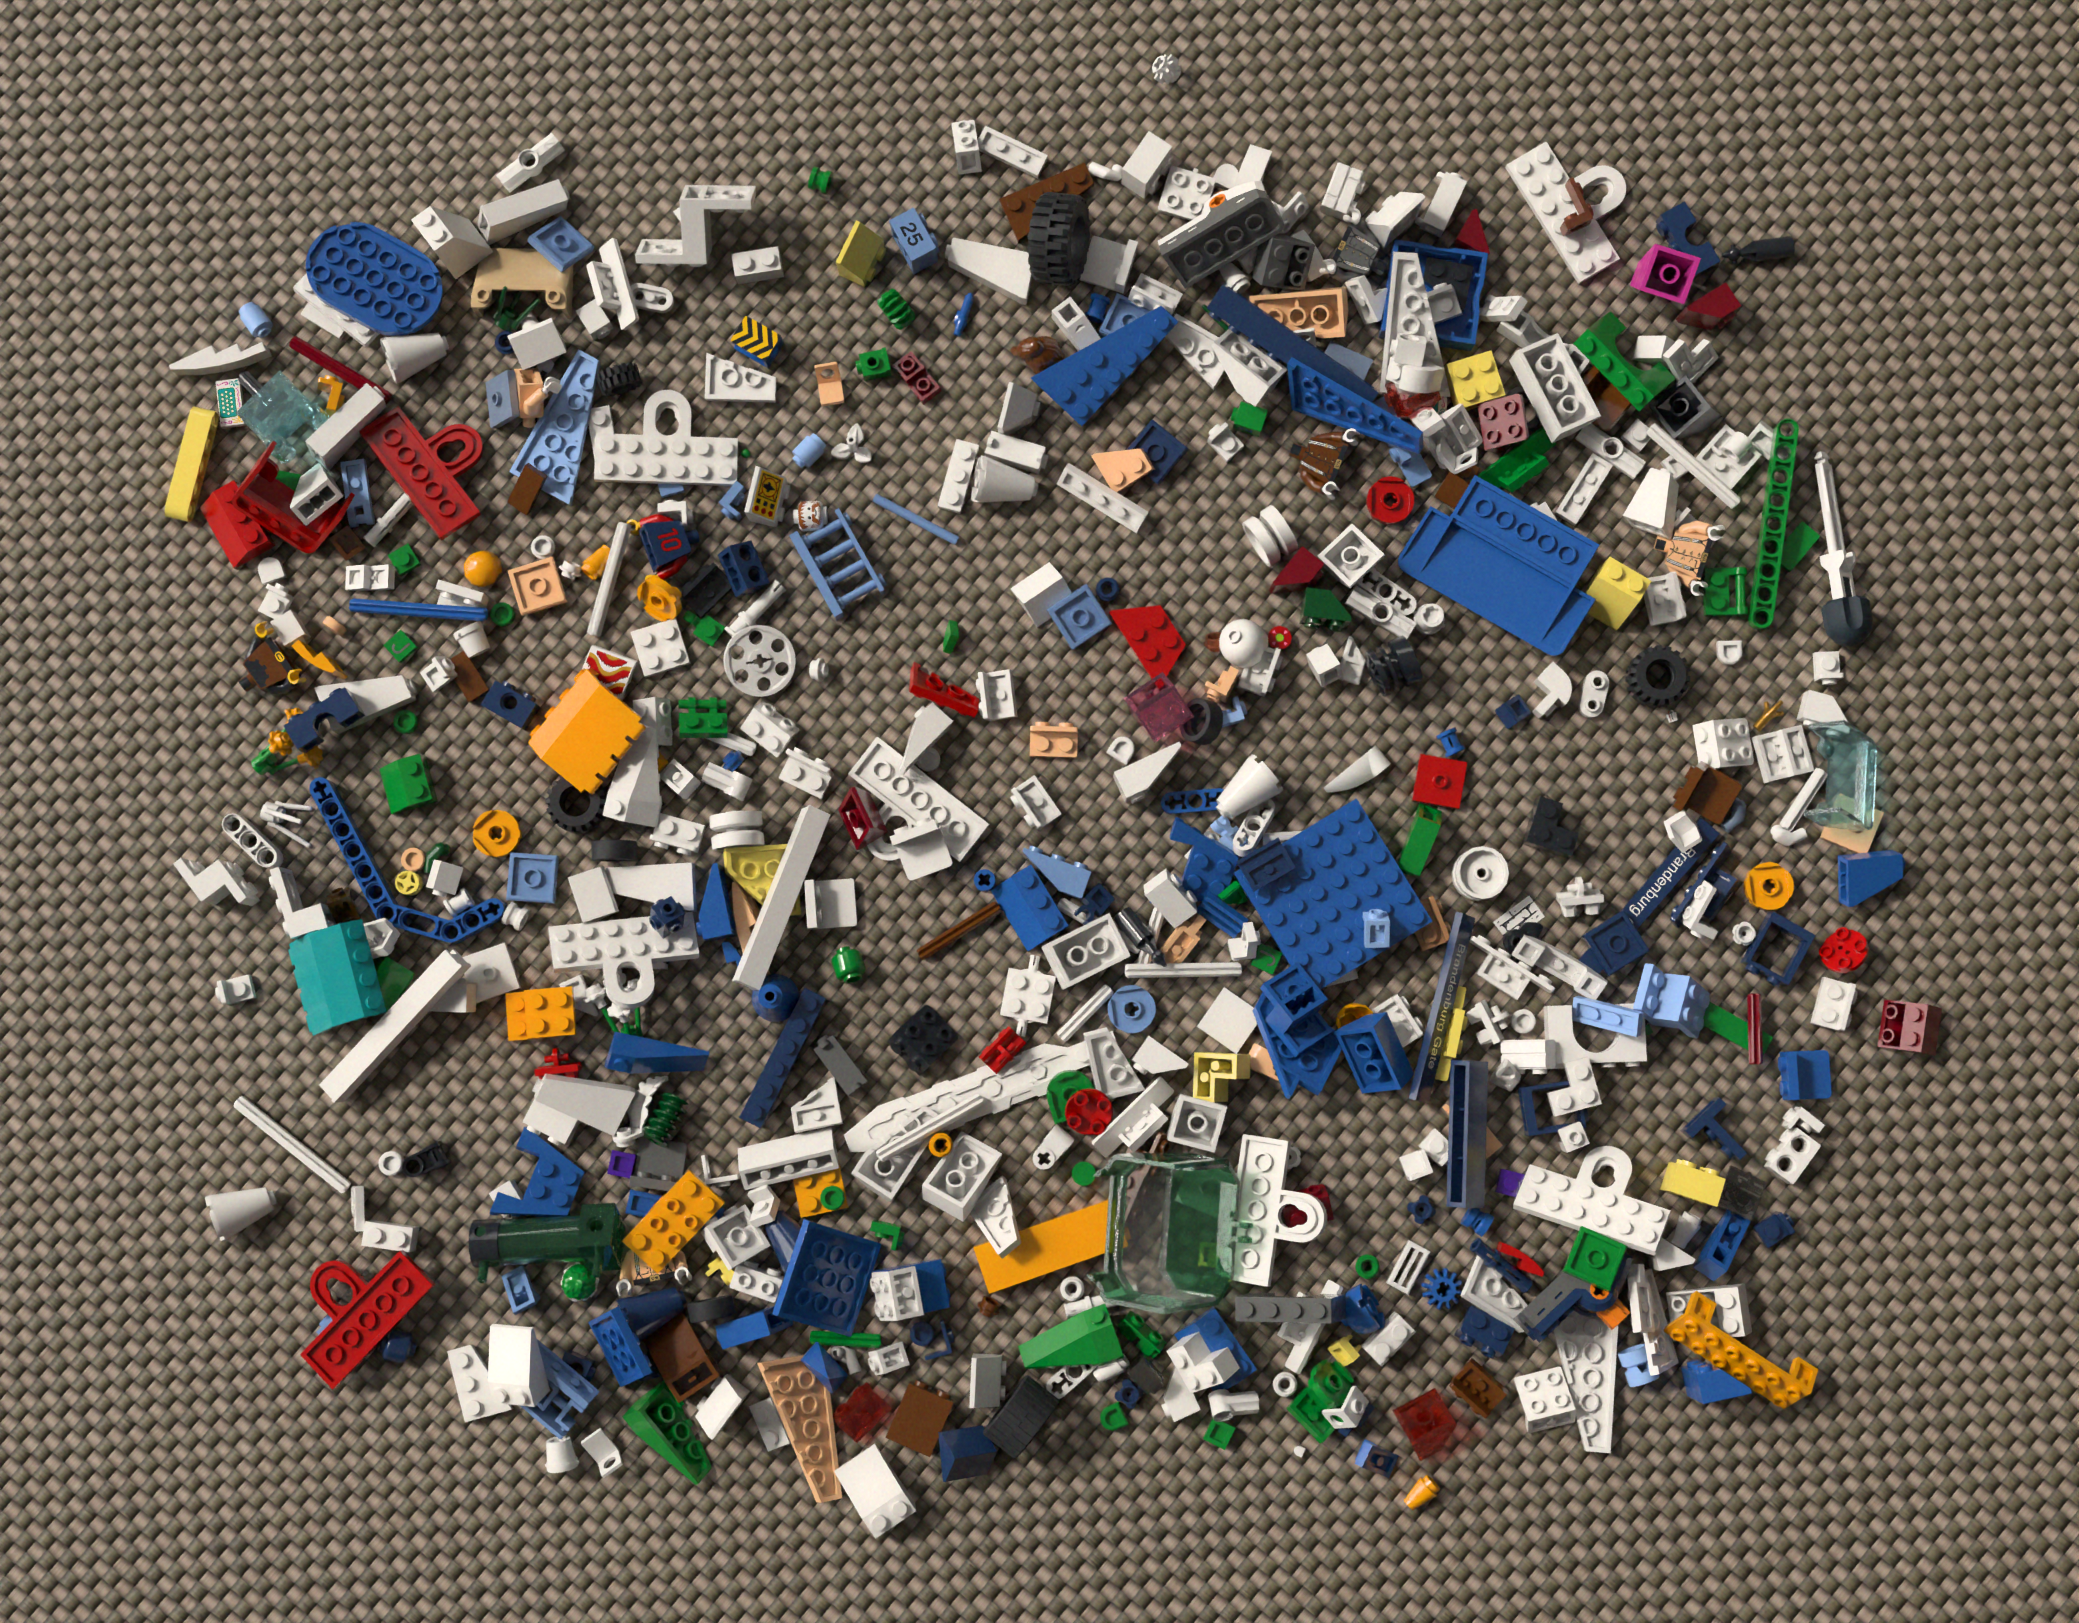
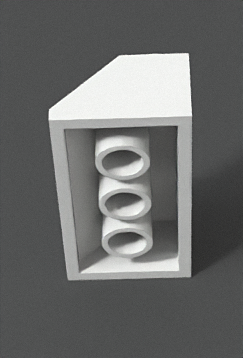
M1558 333L1517 350L1509 360L1551 443L1572 435L1601 417Z

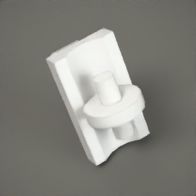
M1575 877V884L1567 885L1568 892L1556 893V900L1560 904L1564 917L1576 916V905L1584 904V912L1586 914H1599L1600 903L1604 902V895L1600 894V890L1592 889L1591 883H1583L1582 877Z
M1482 1000L1466 1013L1471 1025L1482 1020L1486 1029L1476 1033L1481 1045L1491 1042L1496 1044L1504 1039L1497 1022L1501 1030L1508 1027L1504 1020L1505 1017L1509 1016L1508 1011L1501 1013L1497 1005L1491 1007L1490 1010L1486 1000Z

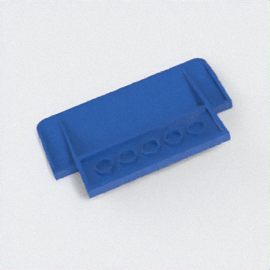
M1475 475L1450 517L1430 506L1398 558V566L1406 574L1548 655L1557 656L1565 651L1596 601L1595 598L1575 588L1600 545Z

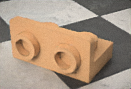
M1230 666L1228 672L1223 670L1217 682L1218 686L1207 681L1204 692L1208 694L1207 698L1216 703H1220V701L1226 703L1238 680L1239 670Z
M1035 722V726H1030V757L1077 758L1078 727H1073V723H1059V727L1050 726L1048 722Z

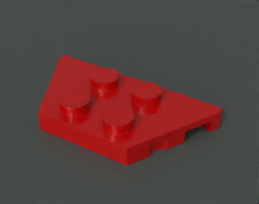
M1161 605L1111 610L1109 615L1156 688H1161L1186 646L1180 634Z

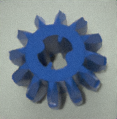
M1435 1268L1433 1269L1434 1278L1429 1274L1425 1275L1426 1279L1430 1281L1429 1284L1421 1283L1422 1287L1428 1288V1291H1424L1422 1296H1431L1427 1304L1432 1305L1436 1301V1309L1440 1310L1443 1302L1445 1307L1450 1309L1451 1304L1449 1300L1456 1304L1459 1302L1454 1295H1461L1462 1291L1456 1289V1287L1462 1285V1281L1457 1280L1453 1282L1457 1274L1452 1272L1448 1276L1447 1268H1443L1441 1276L1438 1269ZM1440 1283L1448 1287L1444 1290L1445 1294L1443 1295L1436 1291V1289L1440 1288Z

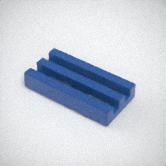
M1210 892L1197 907L1198 914L1232 938H1235L1242 930L1243 923H1247L1249 920Z

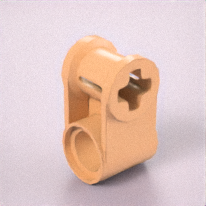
M1254 1043L1249 1052L1251 1054L1250 1069L1279 1081L1275 1075L1276 1071L1273 1069V1063L1268 1050Z

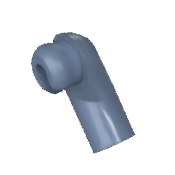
M1736 797L1730 807L1732 809L1731 816L1721 824L1727 833H1730L1745 819L1746 804L1738 797Z

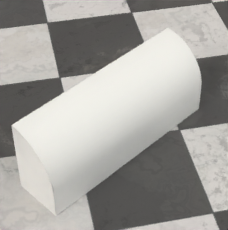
M831 1127L738 1148L739 1173L745 1190L839 1168L837 1149Z

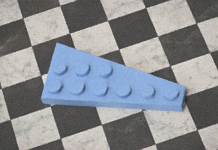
M579 349L561 379L560 384L562 388L558 394L553 393L544 409L543 417L537 421L509 471L511 474L519 477L524 466L530 463L548 476L541 490L572 506L595 393L596 376L599 373L601 363L596 358Z

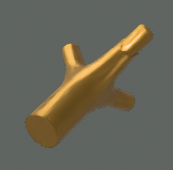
M1780 700L1770 709L1769 702H1764L1763 714L1754 723L1753 727L1760 732L1770 720L1777 716H1783V711H1777L1783 704V701Z

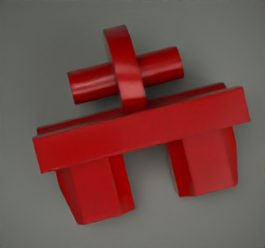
M1008 1026L998 1034V1038L990 1046H987L982 1051L979 1058L997 1074L1009 1061L1013 1062L1015 1060L1014 1056L1026 1042Z
M553 1048L552 1055L544 1056L545 1063L553 1062L554 1065L541 1066L538 1069H534L535 1076L543 1079L545 1074L555 1075L563 1073V1076L579 1078V1070L582 1069L581 1061L561 1064V1061L569 1060V1053L560 1054L559 1048Z

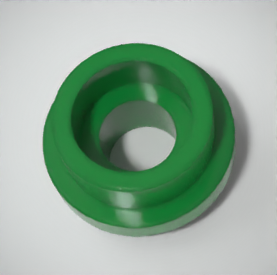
M1365 1254L1357 1259L1355 1269L1362 1278L1371 1279L1378 1274L1380 1264L1376 1257ZM1365 1262H1370L1372 1265L1369 1271L1363 1269Z

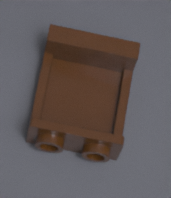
M916 1379L915 1383L909 1382L885 1438L930 1457L939 1438L938 1432L942 1431L954 1400L950 1398L951 1394L940 1389L937 1392L928 1389L929 1384Z

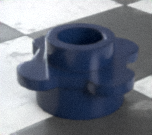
M1421 1195L1419 1200L1414 1203L1410 1202L1407 1205V1210L1412 1212L1415 1217L1414 1221L1418 1224H1422L1425 1219L1436 1214V1209L1428 1202L1429 1198L1425 1195ZM1420 1207L1424 1208L1423 1212L1419 1211Z
M1125 1379L1122 1382L1121 1389L1115 1392V1399L1122 1401L1128 1408L1132 1409L1136 1406L1138 1398L1143 1395V1389L1133 1385L1131 1380Z

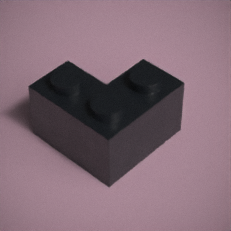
M1540 796L1535 799L1522 844L1569 858L1573 855L1579 833L1557 827L1563 803Z

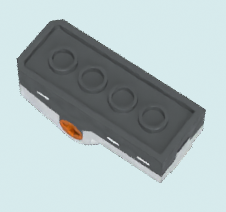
M1252 181L1226 191H1217L1205 203L1200 216L1158 240L1162 257L1185 289L1282 232L1284 222L1279 208L1268 197L1262 181Z

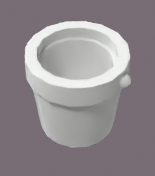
M1433 603L1424 604L1417 611H1413V621L1417 623L1415 627L1422 634H1435L1445 627L1444 612L1439 605Z
M481 621L472 623L453 634L468 658L478 656L490 649Z
M565 1435L562 1439L553 1437L546 1441L547 1462L545 1467L549 1473L569 1471L579 1465L570 1436Z

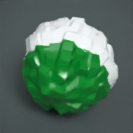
M576 1261L574 1265H570L564 1270L561 1280L562 1290L572 1301H585L597 1291L599 1283L598 1272L596 1270L591 1271V1269Z

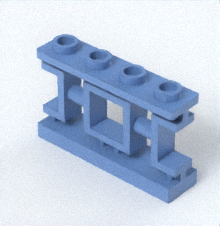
M537 1339L548 1385L553 1391L548 1397L545 1395L535 1407H521L552 1434L562 1439L577 1422L568 1415L571 1408L575 1407L582 1413L600 1391ZM559 1392H564L571 1400L568 1402ZM554 1402L562 1409V1412L559 1413L550 1404Z

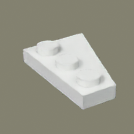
M1107 1027L1083 1033L1096 1090L1103 1092L1109 1099L1145 1090Z

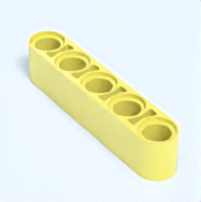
M194 406L190 410L165 504L166 517L191 522L194 518L219 422V413L217 411Z

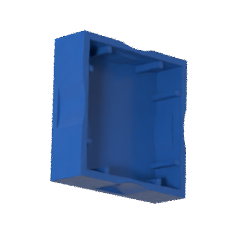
M1395 239L1390 254L1386 282L1388 291L1380 324L1379 338L1385 339L1393 252L1418 253L1422 275L1427 257L1473 266L1464 312H1462L1463 315L1434 325L1439 347L1472 351L1476 342L1480 314L1479 297L1484 285L1488 253L1457 248L1442 249L1429 244ZM1425 285L1426 292L1434 290Z

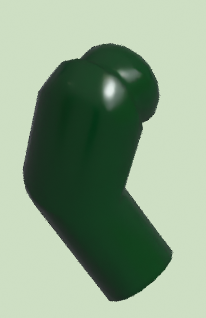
M439 842L427 851L424 873L430 874L434 860H438L441 856H449L451 848L448 844Z

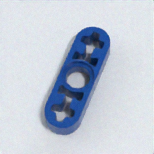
M1224 789L1169 792L1162 797L1161 808L1167 814L1218 811L1216 809L1217 802H1209L1210 807H1205L1206 797L1204 794L1209 793L1208 799L1215 798L1216 793L1221 794ZM1185 795L1184 804L1186 809H1181L1182 804L1175 805L1173 810H1170L1169 806H1165V802L1169 800V797H1173L1174 801H1181V796ZM1192 795L1200 796L1202 805L1198 808H1192L1188 803L1189 797Z

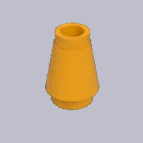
M602 545L601 548L582 562L581 571L592 580H596L598 577L601 578L605 570L610 548Z
M937 1133L929 1141V1149L937 1157L947 1156L953 1147L952 1139L945 1133ZM942 1139L943 1145L937 1148L935 1141Z
M1426 1475L1424 1478L1420 1477L1404 1499V1502L1414 1511L1436 1497L1440 1487L1429 1475Z

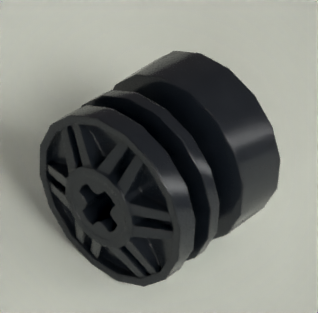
M1400 636L1387 643L1388 654L1380 645L1376 647V654L1372 649L1365 652L1369 675L1374 685L1384 697L1391 695V688L1395 693L1400 691L1399 679L1407 688L1423 680L1416 655L1404 636Z

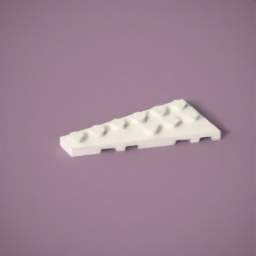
M1393 252L1380 392L1451 397L1445 369L1440 391L1432 393L1405 391L1399 389V384L1386 379L1390 357L1393 356V354L1389 353L1392 339L1396 340L1398 332L1426 337L1423 361H1428L1444 368L1418 253Z
M1573 1311L1553 1331L1568 1389L1576 1409L1575 1416L1583 1447L1588 1452L1611 1453L1618 1325L1611 1330L1598 1316L1586 1317Z

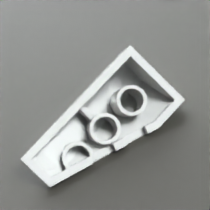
M646 726V729L636 741L628 737V740L633 745L619 761L607 794L603 816L623 822L656 827L662 806V796H660L659 781L661 780L660 773L658 774L657 761L659 758L657 728Z
M926 1106L921 1107L867 1150L851 1174L868 1189L890 1202L934 1134L884 1162L879 1160L876 1154L877 1150L937 1117L938 1114Z

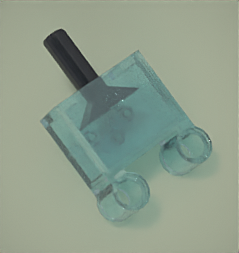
M248 371L239 374L238 381L252 397L236 414L266 444V449L272 441L277 443L271 453L277 461L283 464L291 462L295 458L296 450L286 439L304 422L314 430H317L330 416L317 403L311 402L281 371L274 375L264 386Z

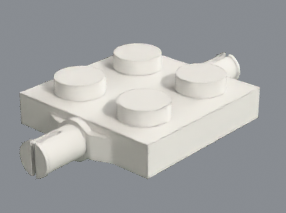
M1030 955L1028 969H1008L1000 1015L1012 1017L1018 1021L1016 1033L1020 1036L1021 1027H1023L1021 1035L1023 1037H1026L1028 1023L1040 1022L1047 1024L1056 976L1045 975L1038 971L1040 957L1036 956L1035 965H1033L1034 955Z

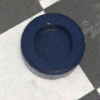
M919 1321L912 1326L910 1338L914 1344L926 1346L934 1338V1328L926 1321Z

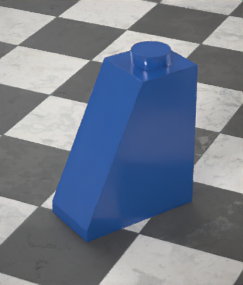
M1894 850L1838 855L1839 902L1848 907H1854L1902 879L1903 870L1905 869L1903 854Z
M774 1305L715 1326L717 1339L723 1350L772 1335L794 1325L793 1320L773 1315Z

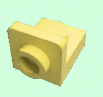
M720 1257L707 1265L710 1268L705 1273L708 1277L720 1269L722 1280L726 1285H730L735 1268L729 1271Z

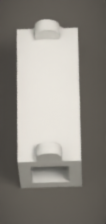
M1438 172L1436 178L1441 180V183L1424 219L1417 217L1415 220L1420 229L1440 238L1467 183L1461 175L1453 172H1446L1445 174Z
M991 431L985 450V456L1036 474H1039L1041 468L1045 469L1049 455L1045 454L1046 447L994 431Z

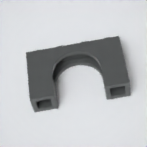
M1251 1292L1235 1296L1236 1321L1332 1324L1346 1319V1294L1278 1297L1275 1296V1293Z

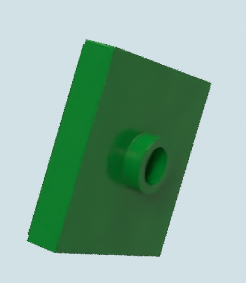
M1581 1226L1562 1272L1609 1292L1627 1246Z

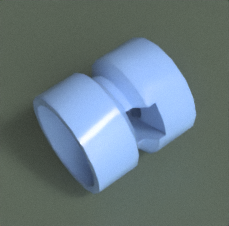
M1645 1344L1635 1345L1618 1352L1622 1367L1627 1368L1625 1376L1630 1387L1640 1386L1660 1377L1659 1374L1650 1376Z

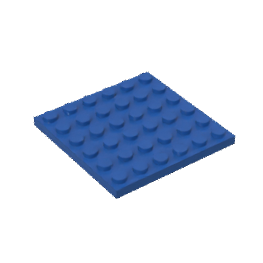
M1357 798L1282 843L1296 867L1292 871L1255 892L1252 891L1241 869L1233 873L1289 965L1292 966L1298 962L1320 990L1432 922V919ZM1371 909H1380L1387 912L1390 920L1389 947L1365 948L1363 912H1369Z

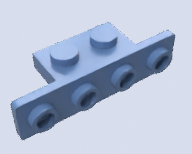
M1386 395L1373 402V404L1401 419L1389 396ZM1387 443L1390 448L1391 458L1394 462L1398 463L1411 487H1415L1432 477L1421 454Z

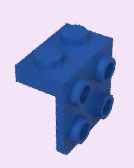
M1828 1051L1780 1052V1057L1778 1058V1068L1781 1071L1779 1089L1783 1100L1824 1099L1831 1097Z

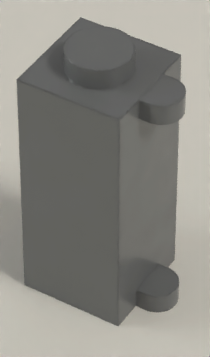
M826 1034L816 1042L818 1047L814 1051L848 1096L869 1082L835 1035L829 1037Z

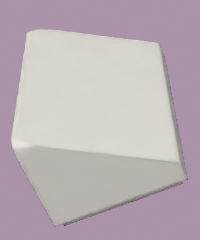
M1761 420L1748 438L1753 443L1752 447L1769 460L1774 429ZM1778 449V457L1782 460H1787V451Z

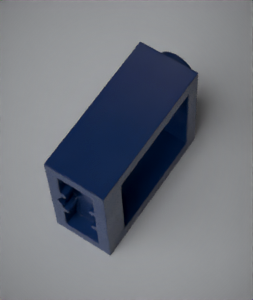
M1774 911L1766 914L1756 933V937L1749 945L1740 963L1746 966L1745 970L1756 976L1760 973L1767 977L1766 981L1779 988L1780 985L1787 986L1816 935ZM1770 926L1799 941L1781 976L1752 960Z
M1568 1080L1517 1088L1525 1136L1558 1132L1559 1129L1575 1122H1581L1583 1128H1586V1122L1589 1121L1587 1108L1573 1112L1575 1122L1537 1128L1532 1092L1570 1087Z

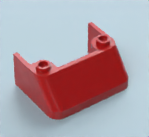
M272 441L232 498V504L238 511L304 553H313L341 521L355 494L350 493L341 505L335 502L308 525H305L290 509L295 491L276 479L279 467L269 458L277 444L275 441Z

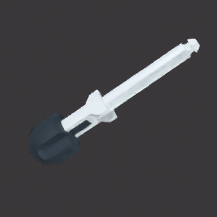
M1820 451L1816 453L1814 459L1817 460L1815 469L1829 554L1820 556L1821 566L1829 573L1833 598L1821 609L1823 623L1827 635L1836 644L1843 647L1855 646L1866 640L1872 630L1873 618L1870 600L1855 594L1852 570L1857 562L1855 552L1846 553L1832 465L1828 462L1830 457L1826 452Z

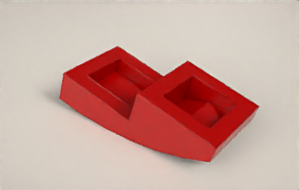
M1498 1242L1496 1249L1499 1252L1519 1258L1516 1268L1543 1277L1544 1271L1529 1256L1508 1244Z

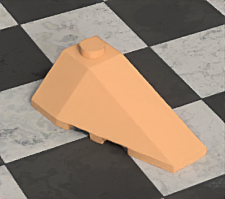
M1347 287L1249 296L1253 304L1293 331L1314 328L1315 337L1318 338L1346 336L1349 311Z

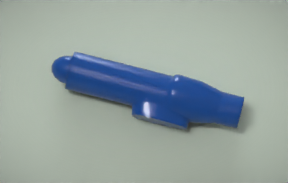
M972 293L965 295L961 310L956 313L953 335L961 337L962 331L967 324L974 301Z

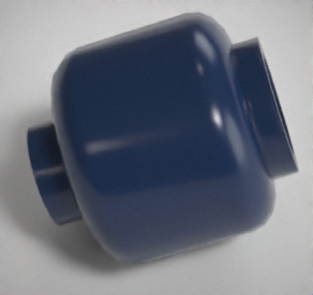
M393 1329L381 1341L379 1353H382L384 1360L405 1363L409 1356H414L417 1343L412 1342L413 1336L410 1332Z

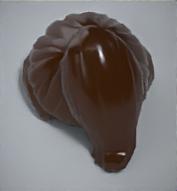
M1048 336L1028 337L1020 341L1018 346H1013L1010 349V352L1015 357L1024 359L1028 367L1035 374L1065 359V353L1060 348V344L1056 339Z

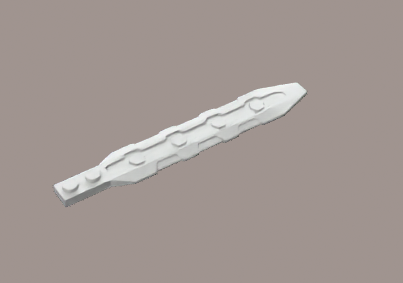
M1110 1031L1112 1037L1116 1041L1113 1031ZM1083 1041L1070 1047L1044 1043L1023 1051L1021 1055L1015 1056V1060L1013 1062L1009 1061L997 1074L986 1065L978 1068L973 1073L951 1081L940 1082L933 1085L932 1088L912 1096L901 1097L879 1105L844 1134L849 1151L866 1152L923 1106L940 1115L976 1094H980L983 1098V1106L936 1132L939 1133L963 1126L965 1122L986 1114H995L1008 1109L1010 1105L1034 1096H1043L1046 1094L1050 1080L1056 1074L1065 1070H1077L1090 1065L1086 1043Z

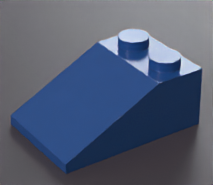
M718 863L712 864L699 912L700 922H696L699 937L702 936L703 940L708 942L737 936L724 869Z

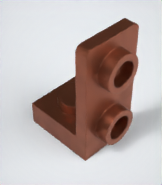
M1573 177L1568 179L1565 188L1578 214L1572 213L1564 218V222L1560 227L1563 237L1589 226L1593 220L1592 216H1594L1591 205L1589 203L1586 204L1582 196L1584 194L1582 186L1579 182L1576 183Z

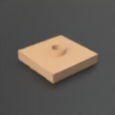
M553 556L508 570L522 616L567 602Z
M1837 794L1820 838L1854 853H1866L1869 851L1884 812L1842 794Z

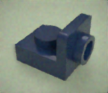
M1775 1211L1752 1227L1766 1248L1771 1247L1785 1236L1795 1233V1230L1792 1228L1794 1222L1787 1213L1783 1214Z

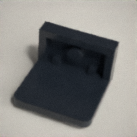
M924 1005L896 1030L887 1043L896 1054H899L912 1071L921 1076L935 1060L958 1040V1035L929 1005Z

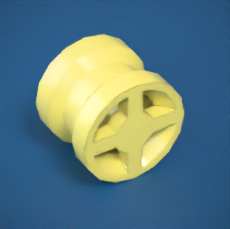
M404 871L397 876L395 885L400 893L413 896L418 894L423 888V880L415 872Z

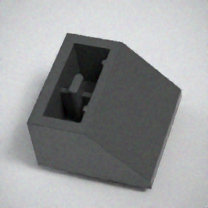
M1284 234L1273 236L1259 245L1252 278L1264 286L1304 291L1315 245Z

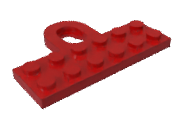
M397 406L359 431L360 436L441 541L481 515L478 508L455 480V478L474 467L482 457L483 444L480 435L475 429L464 424H454L444 428L425 441L400 407ZM463 441L466 447L456 461L446 463L438 458L440 449L448 443Z
M400 1250L369 1283L352 1265L345 1261L332 1260L321 1264L312 1274L310 1291L314 1300L332 1318V1321L300 1354L301 1357L332 1390L336 1389L436 1284L404 1250ZM331 1278H336L340 1282L350 1285L353 1291L350 1303L341 1305L331 1296V1291L328 1289V1281Z

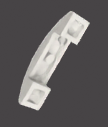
M1528 935L1522 937L1512 952V956L1532 967L1534 965L1574 986L1576 992L1590 999L1596 1000L1608 983L1601 975L1573 956Z

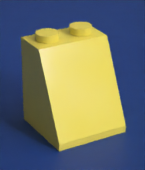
M1609 557L1599 566L1584 593L1596 599L1588 614L1617 631L1639 603L1651 580Z

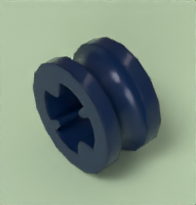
M656 1364L650 1367L652 1373L638 1379V1381L660 1377V1374L656 1372Z

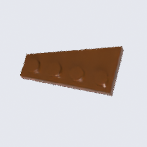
M1084 162L1000 198L999 202L1017 242H1021L1028 235L1030 220L1033 216L1032 212L1036 207V201L1041 195L1047 192L1081 196L1094 186V182Z

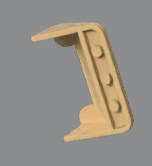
M491 248L493 253L479 262L471 295V308L478 317H483L484 308L490 305L493 291H502L503 287L506 286L508 288L507 291H546L547 304L552 309L562 310L566 318H572L573 265L560 272L536 249Z

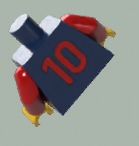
M660 514L642 518L639 522L633 519L627 522L631 526L636 525V528L630 531V534L633 536L640 534L653 573L657 572V576L664 581L680 571L686 564L688 555L691 553L690 545L700 541L696 529L685 532L681 521H674L672 518ZM647 575L645 577V580L651 577L652 575Z

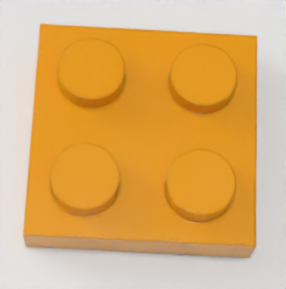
M840 1163L837 1169L793 1179L801 1218L849 1208ZM828 1186H838L845 1194L844 1204L836 1210H828L821 1204L820 1195Z

